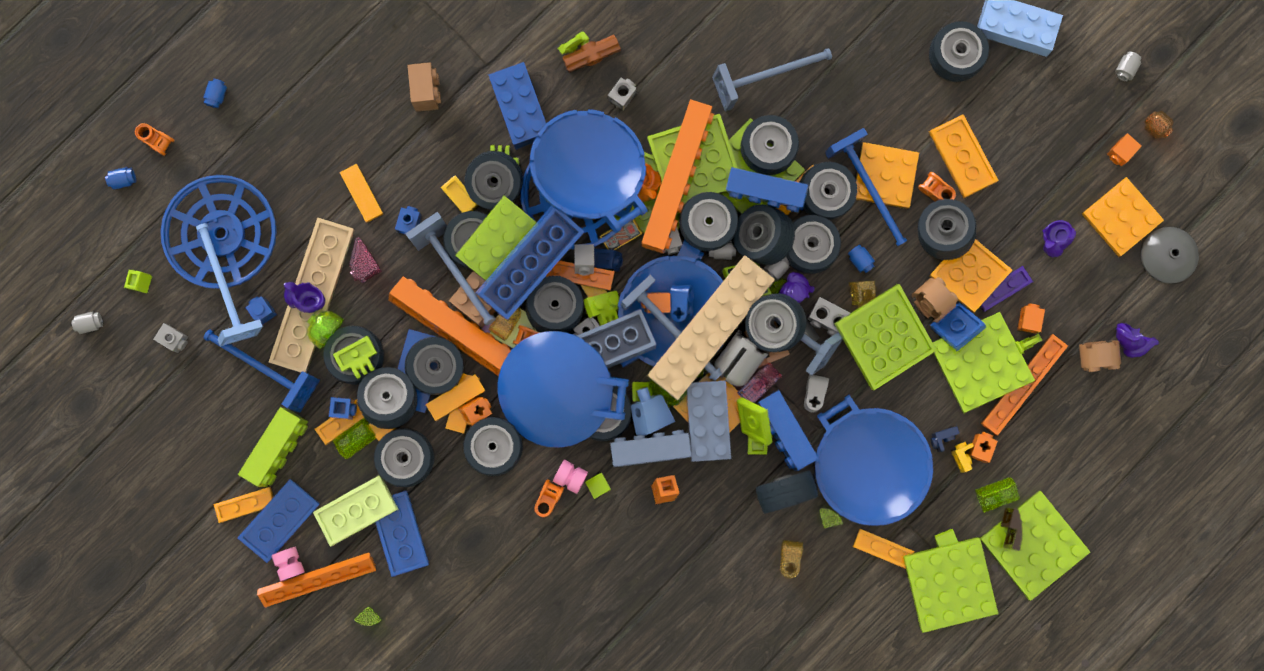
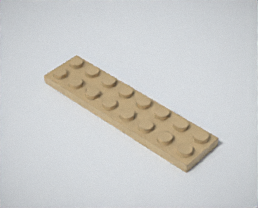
M317 218L295 284L299 285L310 282L324 294L325 305L314 313H304L297 308L287 306L269 363L307 373L355 231L353 228Z
M744 255L647 376L678 400L748 314L749 308L753 303L760 299L775 279Z

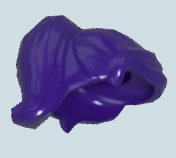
M1057 220L1052 222L1042 230L1045 242L1043 250L1046 255L1052 258L1062 256L1063 250L1075 239L1076 231L1067 221Z
M792 272L788 275L787 282L783 284L779 294L790 296L800 303L805 298H809L808 293H813L815 288L809 285L807 278L801 273Z
M293 282L284 283V288H286L284 298L290 308H297L304 313H314L325 305L324 294L310 282L299 285Z
M1126 323L1117 324L1116 337L1119 340V344L1123 347L1124 355L1127 357H1141L1152 347L1159 344L1158 340L1154 337L1148 338L1140 334L1139 328L1134 329Z

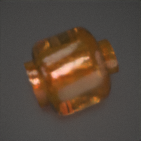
M1154 111L1144 121L1146 124L1145 130L1155 139H1159L1162 136L1167 138L1173 131L1171 127L1174 121L1163 111Z

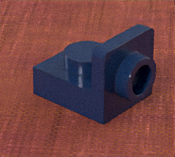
M594 248L595 268L608 269L615 272L620 271L623 263L622 253L616 250Z
M955 426L932 433L933 438L930 439L932 447L937 449V452L945 451L941 439L944 442L955 439L954 435L960 434L958 427Z

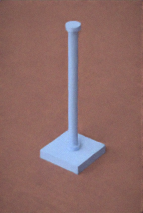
M207 223L196 226V229L200 231L233 324L232 328L222 330L217 340L221 347L255 337L263 326L260 319L246 324L240 323L207 230L209 227Z

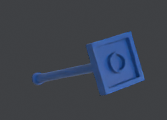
M862 128L830 146L825 154L829 159L842 151L844 153L847 152L895 237L896 245L899 246L906 242L907 239L906 237L903 238L853 149L855 144L862 141L868 135L866 130Z
M209 329L205 333L204 339L220 346L217 340L218 336ZM233 345L221 346V348L288 388L290 391L282 405L296 412H301L320 382L318 378L302 371L296 382L293 383Z

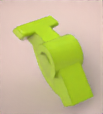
M580 32L575 38L561 44L558 50L561 54H570L576 51L580 44L583 46L588 43L589 38L585 32Z
M1037 334L1020 342L1016 341L1015 345L1020 354H1023L1025 350L1033 347L1034 344L1042 341V339Z

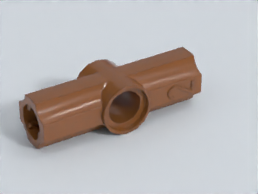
M612 35L598 42L592 41L584 44L579 50L563 56V60L570 73L586 65H595L601 62L603 58L619 52L621 49L615 35Z

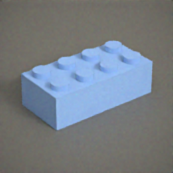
M985 0L977 27L982 30L987 39L1047 57L1053 50L1063 15L1015 0Z

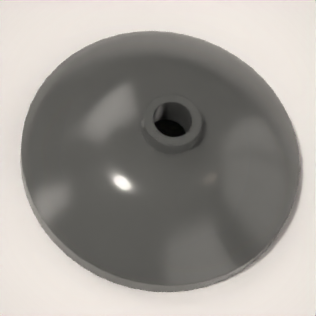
M1163 227L1152 232L1143 242L1141 261L1144 269L1152 278L1162 283L1173 284L1181 282L1193 274L1198 265L1199 251L1196 242L1187 232L1176 227ZM1172 250L1177 252L1176 256L1172 255Z

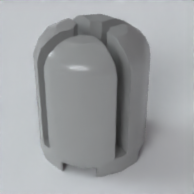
M740 330L737 331L719 355L714 365L716 369L720 368L722 373L720 377L725 376V381L735 386L745 385L769 354V352L765 353L754 345L749 337L746 338L740 335L742 332Z

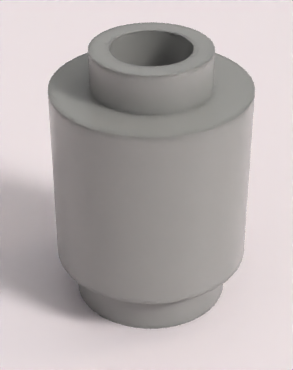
M1127 52L1122 57L1115 71L1120 80L1128 81L1134 78L1141 64L1140 55L1134 52Z
M732 241L718 250L709 251V257H713V259L732 260V256H736V247Z
M785 256L784 259L776 264L766 265L763 270L774 278V281H778L789 269L790 263Z
M92 311L74 316V320H72L73 330L75 332L78 331L79 334L99 330L100 327H103L100 313Z

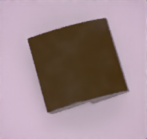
M1005 508L1000 527L1008 529L1003 548L1020 551L1022 521L1019 510L1016 508Z

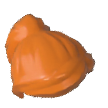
M645 163V179L637 195L642 202L655 199L657 191L662 184L659 172L653 170L652 166Z

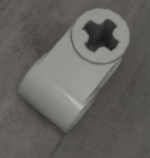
M809 374L804 399V407L807 411L816 412L823 406L829 378ZM813 398L818 403L815 407H812V403H809Z

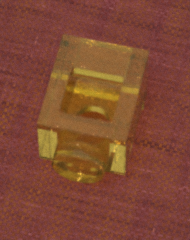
M875 281L849 282L852 305H858V308L876 298Z

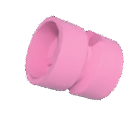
M564 460L553 482L560 486L567 485L568 490L577 494L588 472L580 467L575 469L574 464Z
M296 547L272 555L274 565L279 567L277 573L280 581L305 573L302 563L297 560L299 554Z

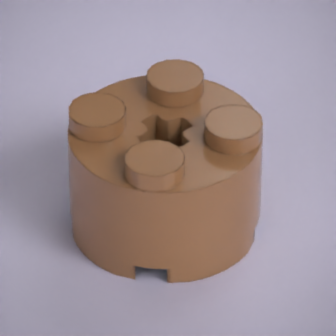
M939 277L928 279L912 293V298H916L914 303L919 311L927 318L933 317V322L936 323L952 311L958 301L956 294L950 292L945 287V282Z
M1111 340L1112 342L1108 343L1106 341L1079 344L1081 368L1088 372L1100 371V367L1108 368V370L1119 369L1121 364L1119 340Z

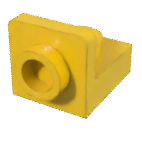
M966 441L956 445V450L951 451L961 473L972 469V460L964 451L974 447L973 443L966 444Z

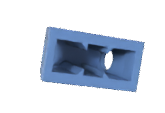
M648 387L637 390L640 401L631 405L637 436L650 434L675 422L662 395L650 396Z

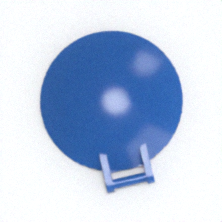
M588 109V111L573 110L556 116L542 127L532 145L530 170L538 191L553 207L565 214L578 218H603L615 233L619 232L622 229L621 227L637 216L648 212L646 206L637 196L646 174L645 154L639 139L624 122L616 117L612 118L605 115L604 112ZM630 204L634 206V210L619 220L615 219V214Z
M664 256L646 263L629 278L620 295L618 317L621 318L641 309L656 342V349L620 363L623 368L638 359L654 367L675 342L676 338L652 313L644 312L641 302L639 303L636 300L627 310L621 306V302L649 275L655 279V282L646 293H670L672 285H692L694 289L693 317L689 321L676 322L672 319L671 298L670 312L663 313L682 333L723 282L721 277L711 267L687 256Z
M546 331L524 339L507 355L499 373L498 398L506 419L516 428L520 435L542 446L567 447L580 443L590 437L606 418L625 419V393L629 380L611 377L600 353L585 342L584 339L566 332ZM614 386H618L616 411L611 410Z
M847 395L844 397L845 400L822 414L821 412L817 415L826 429V433L816 452L819 458L815 460L817 484L824 499L841 516L864 525L894 523L912 513L927 495L933 476V460L930 447L921 431L907 418L886 409L870 408L859 410L851 396ZM848 406L851 407V412L832 424L828 423V419Z

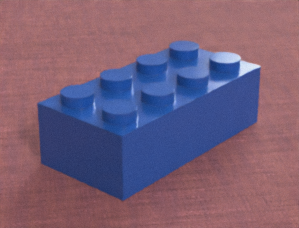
M523 62L488 74L515 150L533 144L546 121L525 63Z
M731 167L726 191L730 193V197L742 200L743 196L749 198L748 200L753 203L760 204L761 201L768 202V206L779 208L780 205L787 206L786 209L788 211L798 213L799 209L803 210L808 184Z
M780 391L757 403V405L768 410L771 435H774L777 440L774 443L778 451L785 454L786 459L784 461L789 469L797 471L819 459Z

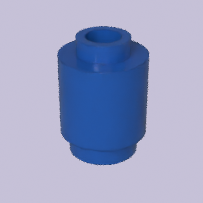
M218 79L208 81L203 97L205 99L204 104L219 108L227 89L224 85L225 82Z
M125 167L108 171V176H105L108 187L115 190L132 186V183H136V176L132 168L128 169Z
M860 244L848 253L850 261L860 273L863 271L867 273L875 267L873 265L875 260L865 247L862 248Z

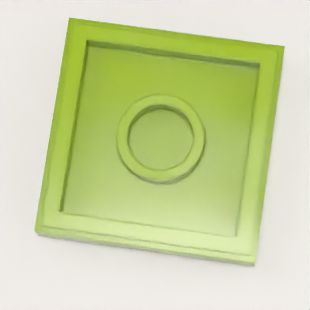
M743 397L739 398L737 405L742 433L767 446L773 443L768 410Z

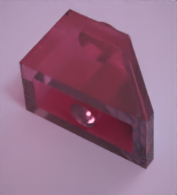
M357 237L349 264L352 268L350 273L356 281L359 280L364 283L382 270L362 239Z
M769 362L737 393L741 397L755 403L782 375Z

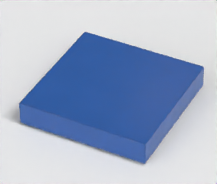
M957 302L956 307L943 319L930 325L931 329L956 351L960 350L986 328V324L960 302Z

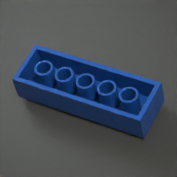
M551 206L475 294L500 316L508 320L584 231L567 215Z

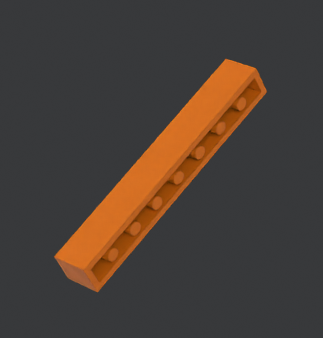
M690 99L642 240V247L663 254L665 249L669 250L672 238L669 237L671 231L676 230L678 220H675L677 213H681L684 207V202H681L684 195H688L690 189L688 181L690 177H694L696 171L694 163L696 159H700L703 150L700 148L701 142L706 141L709 132L706 131L707 125H711L714 118L712 106Z
M403 276L390 291L389 301L442 338L451 341L462 352L499 376L502 364L510 353L511 348L504 343H499L492 334L483 332L476 323L467 321L460 312H454L444 301H438L428 290H422L415 281L406 279Z

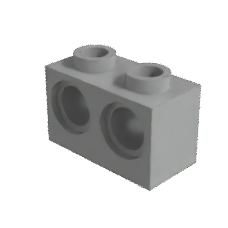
M819 297L807 320L811 321L810 324L818 329L823 327L828 330L827 333L833 336L838 333L837 328L833 324L834 319L838 318L841 320L849 315L850 312ZM823 310L826 314L825 319H819L816 311Z

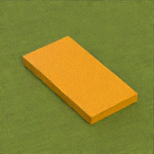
M964 115L929 131L963 198L999 181Z

